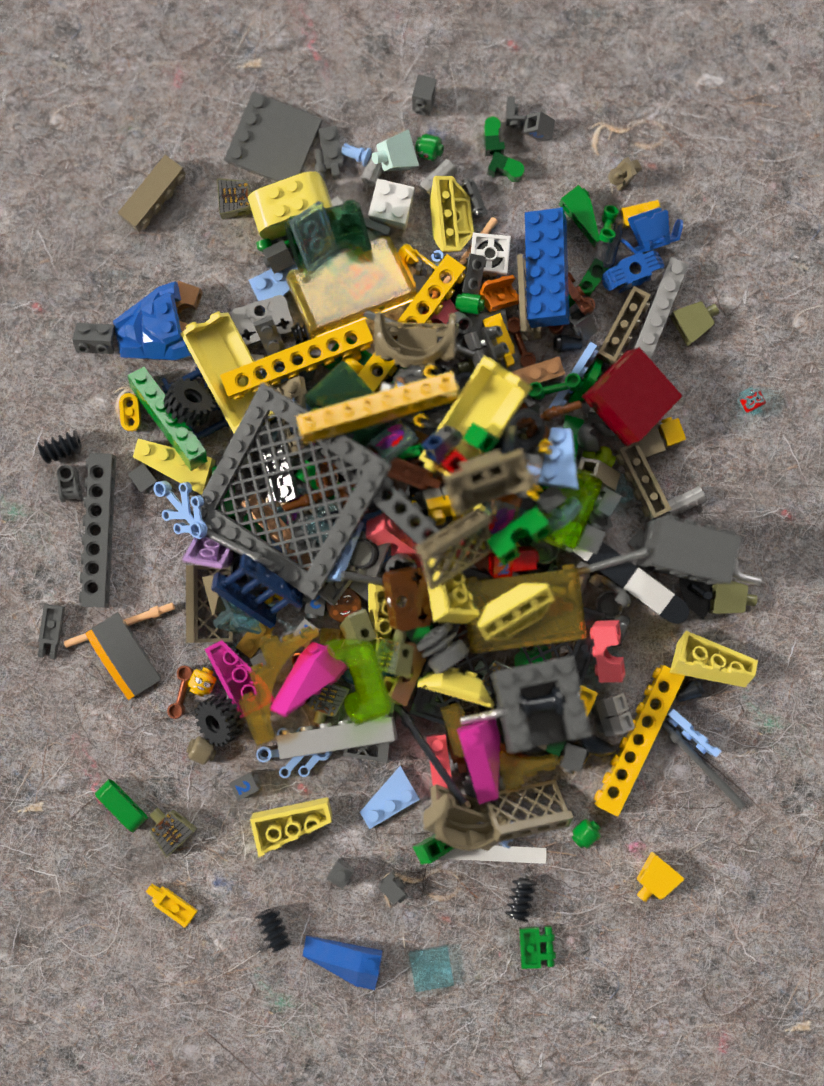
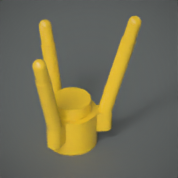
M409 244L403 245L399 249L398 254L402 258L400 263L404 266L413 287H416V283L407 264L418 263V258H420L433 269L438 267L421 255L418 250H414Z

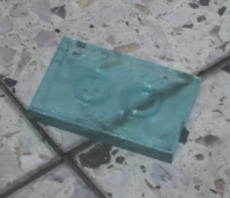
M317 201L289 221L307 271L313 272L340 252L323 202Z

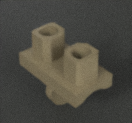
M629 157L624 158L616 168L609 172L608 179L613 185H617L618 191L622 190L642 170V167L637 159L630 161Z

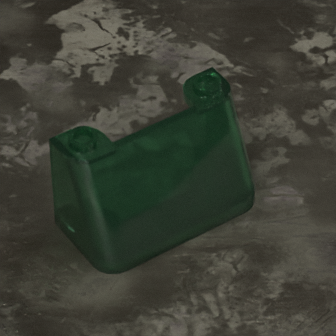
M347 200L344 204L301 216H290L284 224L298 270L307 268L306 263L310 259L312 262L316 261V256L348 247L356 250V246L362 248L363 252L372 250L360 203L355 200Z
M341 361L310 389L304 397L306 398L305 402L310 408L324 409L375 393L346 362ZM395 419L344 434L365 447Z

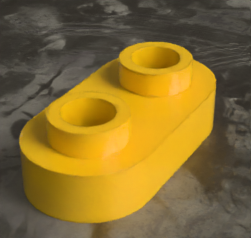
M126 393L119 400L120 422L125 430L134 432L141 426L140 402L134 394ZM129 401H133V405L131 407L127 406V403ZM134 419V425L130 426L129 421Z

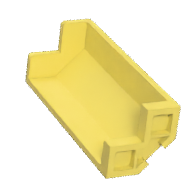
M218 311L210 315V319L205 323L192 322L185 327L186 330L181 333V336L230 428L235 433L256 393L250 391L245 393V397L241 399H230L220 375L252 363L254 360L229 313H220ZM259 371L257 373V378L262 380L264 378ZM246 377L239 380V385L242 387L249 383V379Z
M483 357L437 431L449 425L460 431L463 438L467 429L474 422L497 438H500L532 387L494 361ZM463 439L456 446L468 460L485 454ZM452 447L443 457L445 458L455 447ZM425 450L423 451L419 459L425 462L424 467L432 472L438 470L444 475L451 474L442 465V462L437 464L428 458Z

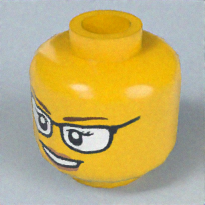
M203 667L202 670L195 669L188 682L190 691L201 697L211 694L217 682V678L213 676L214 671Z

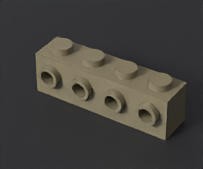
M164 155L118 212L119 216L139 233L142 229L147 228L152 216L160 212L161 205L165 200H169L172 197L173 190L177 185L179 186L184 182L186 176L184 169L167 155Z
M633 286L595 358L598 357L604 363L612 366L624 354L621 350L624 345L628 346L633 337L630 335L632 329L636 330L639 326L641 312L645 313L650 305L647 302L651 296L649 293Z
M638 442L617 450L616 460L625 469L624 476L628 483H632L634 487L633 494L637 500L641 501L643 505L641 509L644 516L649 517L651 520L672 510Z

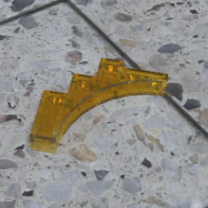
M310 625L300 629V634L294 636L293 633L283 636L282 641H279L277 635L272 636V633L260 637L262 641H259L258 644L266 664L263 665L262 662L251 666L252 670L248 671L257 693L249 692L242 695V699L239 700L256 746L275 739L271 725L270 703L276 678L285 662L297 649L319 636L316 627L312 628Z
M457 702L441 707L440 710L454 755L464 757L456 728L469 724L461 725L460 717L465 715L460 703ZM500 750L499 771L505 789L516 790L521 787L520 785L525 784L523 776L531 777L536 775L538 771H551L557 765H560L558 757L554 754L520 756Z

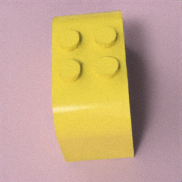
M305 172L257 189L248 196L254 220L262 239L274 240L291 234L297 229L307 228L336 217L326 184L318 172Z

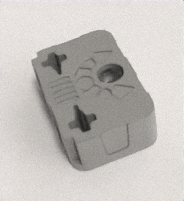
M277 295L233 309L231 313L232 320L247 348L262 344L253 322L271 315L281 337L294 333V320L289 304L284 296ZM260 308L265 310L263 316H259V314H256L259 312ZM283 321H286L288 324L286 329L280 327L283 325ZM247 332L251 334L250 340L244 338L247 336Z

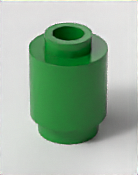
M470 293L457 295L455 308L460 310V312L479 314L480 311L484 310L485 300L482 299V295Z

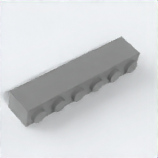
M673 257L669 259L633 346V349L640 347L650 359L689 265Z
M387 713L377 715V719L369 720L368 716L357 718L358 722L350 723V720L338 721L339 725L337 726L325 723L320 724L319 729H312V726L301 727L300 732H294L293 729L283 730L282 735L276 736L279 757L284 759L398 740L394 716L389 717Z

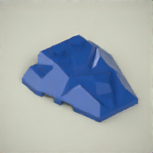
M174 281L157 287L113 321L122 358L178 361L192 356L181 336L182 331L175 302L181 301L178 282Z

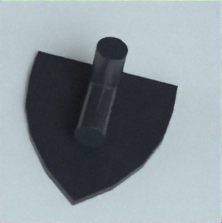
M509 426L501 434L493 451L498 450L501 456L521 449L523 453L527 454L529 446L516 444L517 426Z
M679 578L680 590L688 607L704 619L710 609V601L713 596L712 585Z
M594 735L578 738L587 750L583 764L586 763L590 755L602 758L604 755L615 753L618 749Z

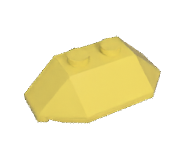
M434 176L430 197L434 241L442 252H460L474 233L470 197L453 176Z
M520 584L487 604L478 627L486 641H491V639H509L541 620L550 605L555 601V598L547 584Z
M451 666L441 673L436 674L433 671L417 680L416 684L418 687L490 708L494 707V703L481 679L477 677V673L466 671V673L458 672L459 668Z

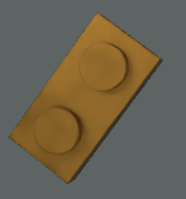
M256 620L237 644L236 648L251 659L275 628L272 627L270 629Z

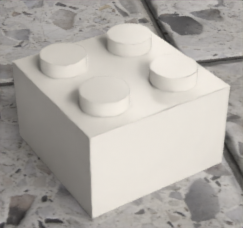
M377 179L368 214L369 219L388 227L406 231L414 199V187Z

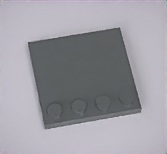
M253 91L224 160L227 163L275 182L301 174L318 134V128L321 127L323 122L322 118Z

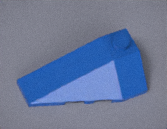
M306 935L302 956L356 987L375 990L382 950Z

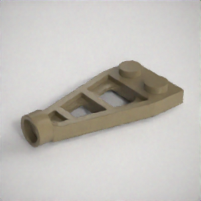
M298 376L272 386L306 408L307 393L304 377ZM282 419L283 426L290 424ZM290 428L284 429L286 439L295 438V435L291 434ZM300 439L302 450H304L305 444ZM296 441L288 442L290 453L298 451ZM299 454L291 456V458L300 457Z

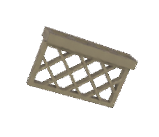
M518 254L517 266L522 340H541L542 327L531 328L527 320L526 257L523 254Z
M477 508L415 547L416 553L422 558L429 589L434 590L493 552L487 543V540L491 538L488 524L491 522L489 514ZM482 528L479 537L475 536L476 532ZM467 538L464 546H460L461 541ZM473 539H477L473 550L469 549ZM482 542H485L486 548L478 552ZM452 547L449 555H444L446 550ZM458 548L462 549L458 559H455L454 556ZM467 551L471 552L469 559L464 562ZM436 557L433 566H431L429 561ZM442 558H445L446 562L443 568H438ZM452 561L456 562L454 568L448 571ZM436 571H439L440 575L438 579L434 581V575Z
M186 565V643L219 642L221 640L233 642V604H231V608L228 610L229 616L224 621L216 614H213L221 622L214 631L205 624L213 616L212 614L204 622L198 617V611L203 606L211 612V609L205 604L208 599L203 602L198 598V591L204 586V583L198 578V570H207L212 575L221 569L210 566ZM228 619H229V627L225 624V622H226ZM203 625L212 632L206 639H198V630ZM224 625L229 630V638H220L215 632Z
M555 779L498 791L497 800L502 802L499 809L491 805L490 801L485 803L495 830L494 837L496 843L569 827L574 818L572 812L567 810ZM552 786L555 793L552 797L544 793L543 789ZM527 791H532L538 794V796L534 801L531 798L525 796V793ZM509 795H515L519 797L520 800L516 805L515 803L507 800V797ZM540 796L550 801L548 807L537 802ZM522 800L532 805L530 811L519 806ZM552 802L560 806L562 812L556 813L549 809ZM504 803L514 808L512 815L501 810ZM534 806L544 811V815L538 817L531 813ZM516 810L527 816L526 819L520 821L513 817ZM498 814L508 819L507 824H498L496 819Z

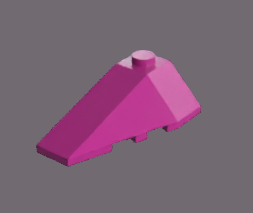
M223 640L204 649L228 697L233 700L232 704L236 703L238 706L236 708L237 711H241L242 715H240V718L275 700L266 682Z
M312 641L298 657L272 703L270 710L282 716H288L305 704L307 698L313 694L318 695L321 693L320 689L327 684H334L347 670V665L328 647Z
M495 718L456 728L479 804L498 799L500 734Z

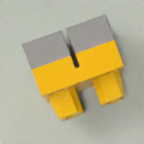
M446 485L442 486V493L440 487L438 489L432 488L422 491L423 503L428 511V516L437 525L444 524L446 522L445 517L452 516L454 521H458L463 517V514L458 516L455 514L450 504Z

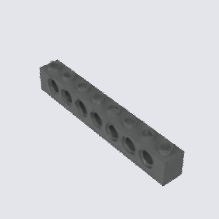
M323 448L321 453L326 457L325 449ZM329 449L331 457L337 456L336 453ZM340 458L332 460V463L339 470L343 469ZM345 460L347 468L354 466ZM355 469L348 470L349 480L359 479ZM386 476L373 502L418 545L426 540L425 536L427 533L434 532L437 534L440 532L435 527L437 523L430 516L425 518L421 514L423 510L415 502L410 504L406 500L408 496L401 489L397 491L392 487L394 482ZM392 492L393 496L390 500H383L384 493ZM401 505L407 506L404 514L397 513V508ZM414 519H421V525L418 528L411 527V522Z
M89 453V458H86L88 477H85L87 496L84 497L86 515L83 516L85 534L82 535L84 553L81 554L83 572L80 574L82 591L79 593V602L81 607L109 608L116 456L113 454ZM99 469L104 471L101 478L96 477V472ZM98 488H102L103 493L100 497H96L95 491ZM97 507H101L102 513L96 517L94 510ZM99 525L101 532L95 536L93 529ZM95 545H99L100 551L94 555L92 549ZM94 564L99 566V571L96 574H93L91 571ZM93 583L98 585L96 593H92L90 589Z

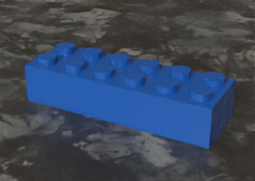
M563 207L525 212L527 320L531 328L569 324L567 219Z

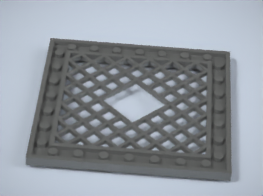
M262 382L201 495L204 499V504L201 506V516L207 527L215 533L252 552H259L264 555V558L274 562L275 567L271 570L273 573L315 600L393 465L344 433L318 440L317 442L322 444L315 447L314 442H311V448L302 450L300 442L302 436L298 434L297 428L299 429L296 416L309 413L310 411L266 382ZM277 417L279 427L271 429L269 419ZM282 419L290 424L283 426ZM265 423L267 431L260 432L263 424ZM293 427L295 438L286 439L284 429ZM280 430L283 441L274 443L272 432ZM268 434L270 444L262 446L260 435ZM256 439L258 447L251 449ZM296 441L298 451L290 453L288 442ZM284 444L286 454L277 456L275 446ZM271 447L273 458L265 460L263 449ZM324 448L327 458L318 460L316 450ZM329 449L336 453L337 456L331 457ZM259 450L261 461L253 463L251 452ZM312 451L314 462L305 464L303 453ZM299 454L301 465L293 467L291 456ZM247 456L249 464L241 466ZM287 457L289 468L281 470L278 459ZM340 458L343 469L334 471L332 460ZM345 460L354 466L347 468ZM274 461L276 471L268 473L266 463ZM328 461L330 472L321 474L319 463ZM262 464L264 474L256 476L254 466ZM315 465L317 475L309 477L306 467ZM250 467L252 478L244 479L242 469ZM302 468L311 506L278 514L269 476ZM357 469L359 479L350 481L348 470ZM344 472L346 483L337 485L335 474ZM238 473L240 481L233 482ZM331 475L333 486L324 488L322 477ZM265 477L267 488L259 490L257 479ZM318 478L320 489L312 491L309 480ZM253 480L255 491L247 493L245 482ZM357 483L355 489L352 492L351 484ZM241 484L243 494L235 496L233 485ZM347 486L349 497L340 499L338 488ZM229 489L231 497L224 499ZM334 489L336 500L327 501L325 491ZM268 491L271 501L262 503L260 493ZM321 492L324 503L315 505L313 494ZM256 494L258 505L250 506L248 496ZM244 497L246 508L238 509L236 499ZM232 500L234 511L226 512L224 502ZM348 500L343 508L341 501ZM337 503L340 513L331 515L328 504ZM271 504L274 515L266 517L263 506ZM325 506L327 516L318 518L316 507ZM259 507L262 518L253 520L251 509ZM312 509L314 520L306 521L304 510ZM247 510L249 521L241 523L239 512ZM300 512L302 522L293 524L291 513ZM235 513L237 522L227 515ZM287 515L289 526L281 527L279 516ZM338 517L333 526L332 518ZM275 518L277 528L269 530L267 519ZM328 519L330 530L321 532L319 521ZM263 521L265 531L257 533L254 522ZM315 522L317 533L309 535L307 524ZM250 524L252 532L242 525ZM303 525L305 536L297 538L294 527ZM290 528L293 539L284 541L282 530ZM278 531L280 542L272 544L270 533ZM329 533V535L327 536V538H326V540H325V542H324L322 535ZM266 534L267 542L258 536ZM318 536L321 547L312 548L310 538ZM306 539L308 550L300 551L297 541ZM293 542L296 552L287 554L285 543ZM281 545L283 553L273 546ZM319 550L316 558H314L313 551ZM309 552L311 563L303 565L301 554ZM297 555L298 563L289 557Z

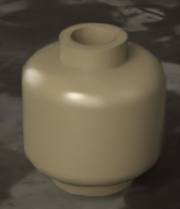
M201 736L195 739L192 738L186 749L188 758L202 765H205L208 761H213L216 755L214 744H210V740H206Z

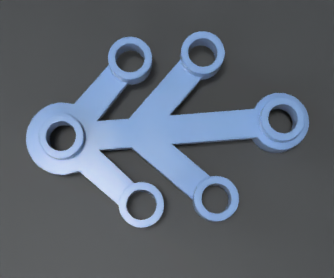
M156 482L154 485L155 494L158 497L166 496L178 510H163L162 518L165 521L186 519L190 525H185L183 522L176 523L173 527L174 532L178 535L190 533L195 538H204L207 535L208 529L201 516V506L204 504L203 497L197 495L191 498V505L194 511L193 516L189 501L192 485L189 482H183L179 485L182 503L171 491L172 487L169 482Z
M285 727L280 728V729L277 731V735H280V731H281V730H288V729L285 728ZM262 746L257 750L256 757L260 762H268L271 758L279 757V750H271L268 746ZM263 750L268 752V757L262 756ZM328 751L325 754H309L313 756L306 765H302L299 768V775L307 777L314 765L319 760H327L331 756L332 751ZM309 755L293 757L286 766L279 770V775L282 778H288L293 768L301 759ZM307 768L308 773L302 774L301 769ZM282 769H287L289 771L288 775H283Z

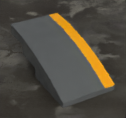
M118 612L85 632L102 663L128 700L161 680V676L151 664L150 658L140 646L139 640Z

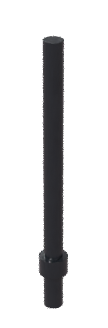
M397 704L394 706V709L402 719L401 722L404 727L409 729L460 806L463 805L467 800L415 726L412 716L407 714L402 705Z

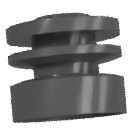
M450 623L434 628L416 645L419 651L425 649L422 653L423 657L433 654L428 664L436 674L445 671L457 663L469 651L462 639L452 642L457 632L455 630L449 632L452 628Z

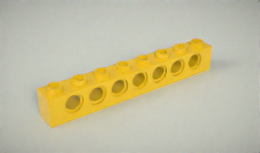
M446 254L397 322L432 323L430 319L434 314L438 315L440 313L444 300H449L454 294L455 290L453 288L457 283L461 284L465 279L466 267ZM449 276L452 281L450 283H443L441 278ZM437 291L440 293V297L433 299L430 297V293ZM423 306L429 309V312L424 315L418 311ZM374 352L355 379L363 387L376 394L377 391L380 392L381 383L385 382L388 376L392 377L398 367H396L397 364H395L394 359L387 361L381 358V356H375ZM376 368H381L384 371L379 377L373 375V371Z
M365 319L223 373L220 377L228 397L238 400L245 397V393L250 391L256 393L262 382L274 386L281 383V379L286 377L288 379L299 376V372L304 370L306 372L317 369V365L322 363L324 365L335 362V358L340 356L346 358L353 355V351L358 349L365 351L371 348L373 338ZM349 336L357 338L355 344H349L346 340ZM331 343L339 345L337 351H330L328 347ZM313 350L321 351L319 358H312L310 355ZM299 356L303 358V363L301 365L293 364V359L295 357ZM282 363L285 365L284 371L276 372L275 366ZM264 370L267 372L266 378L258 379L257 373ZM246 377L249 379L248 385L240 386L239 380Z
M450 372L296 416L303 443L308 444L454 402L458 398V387L453 373Z
M665 665L655 668L652 675L654 678L651 685H647L644 691L646 696L643 702H639L635 712H637V715L633 720L635 728L630 730L627 736L621 739L619 744L621 749L618 755L615 754L610 763L612 768L610 772L605 773L602 780L604 783L602 789H598L594 796V804L597 807L615 816H619L685 675L670 673L671 668ZM662 681H665L667 684V689L664 692H661L658 688ZM653 699H657L659 702V706L656 709L650 707V702ZM649 716L651 722L648 726L644 727L642 719ZM636 734L642 735V741L639 744H635L633 741ZM631 751L634 753V758L632 761L627 762L625 755ZM620 769H624L626 772L625 777L622 779L617 778V772ZM616 787L617 794L612 797L609 796V789Z

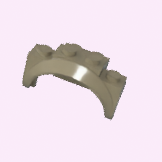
M377 312L374 325L375 356H381L383 359L393 358L395 364H400L402 367H411L412 365H420V367L435 365L438 358L443 361L451 360L457 353L456 337L459 333V324H456V314L449 313V324L385 322L384 312ZM396 335H398V342L394 340Z
M521 449L503 456L496 450L459 463L460 471L444 476L450 504L457 516L487 501L535 488L533 476L528 471L524 453Z
M437 784L432 786V805L423 812L424 830L435 833L437 840L460 850L483 849L488 851L497 844L494 837L495 830L485 803L479 804L478 799L463 794L467 802L460 806L448 788ZM498 814L496 818L498 824H507L508 819L503 816L499 817Z

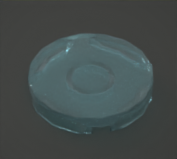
M576 498L565 500L563 507H556L549 515L547 521L552 531L568 524L579 512L581 503Z

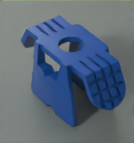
M658 207L628 218L630 227L639 245L638 247L633 248L623 238L620 241L634 254L648 252L680 240L683 220H676L670 235L668 211H662Z
M650 251L646 254L639 252L627 257L603 274V286L611 291L625 284L618 291L619 293L628 291L633 286L638 287L651 280V272L664 269L663 260L657 251ZM639 264L641 272L633 274L630 272L629 267Z

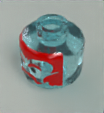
M753 386L740 392L737 398L744 414L751 413L752 416L762 412L761 407L766 404L760 389H754Z

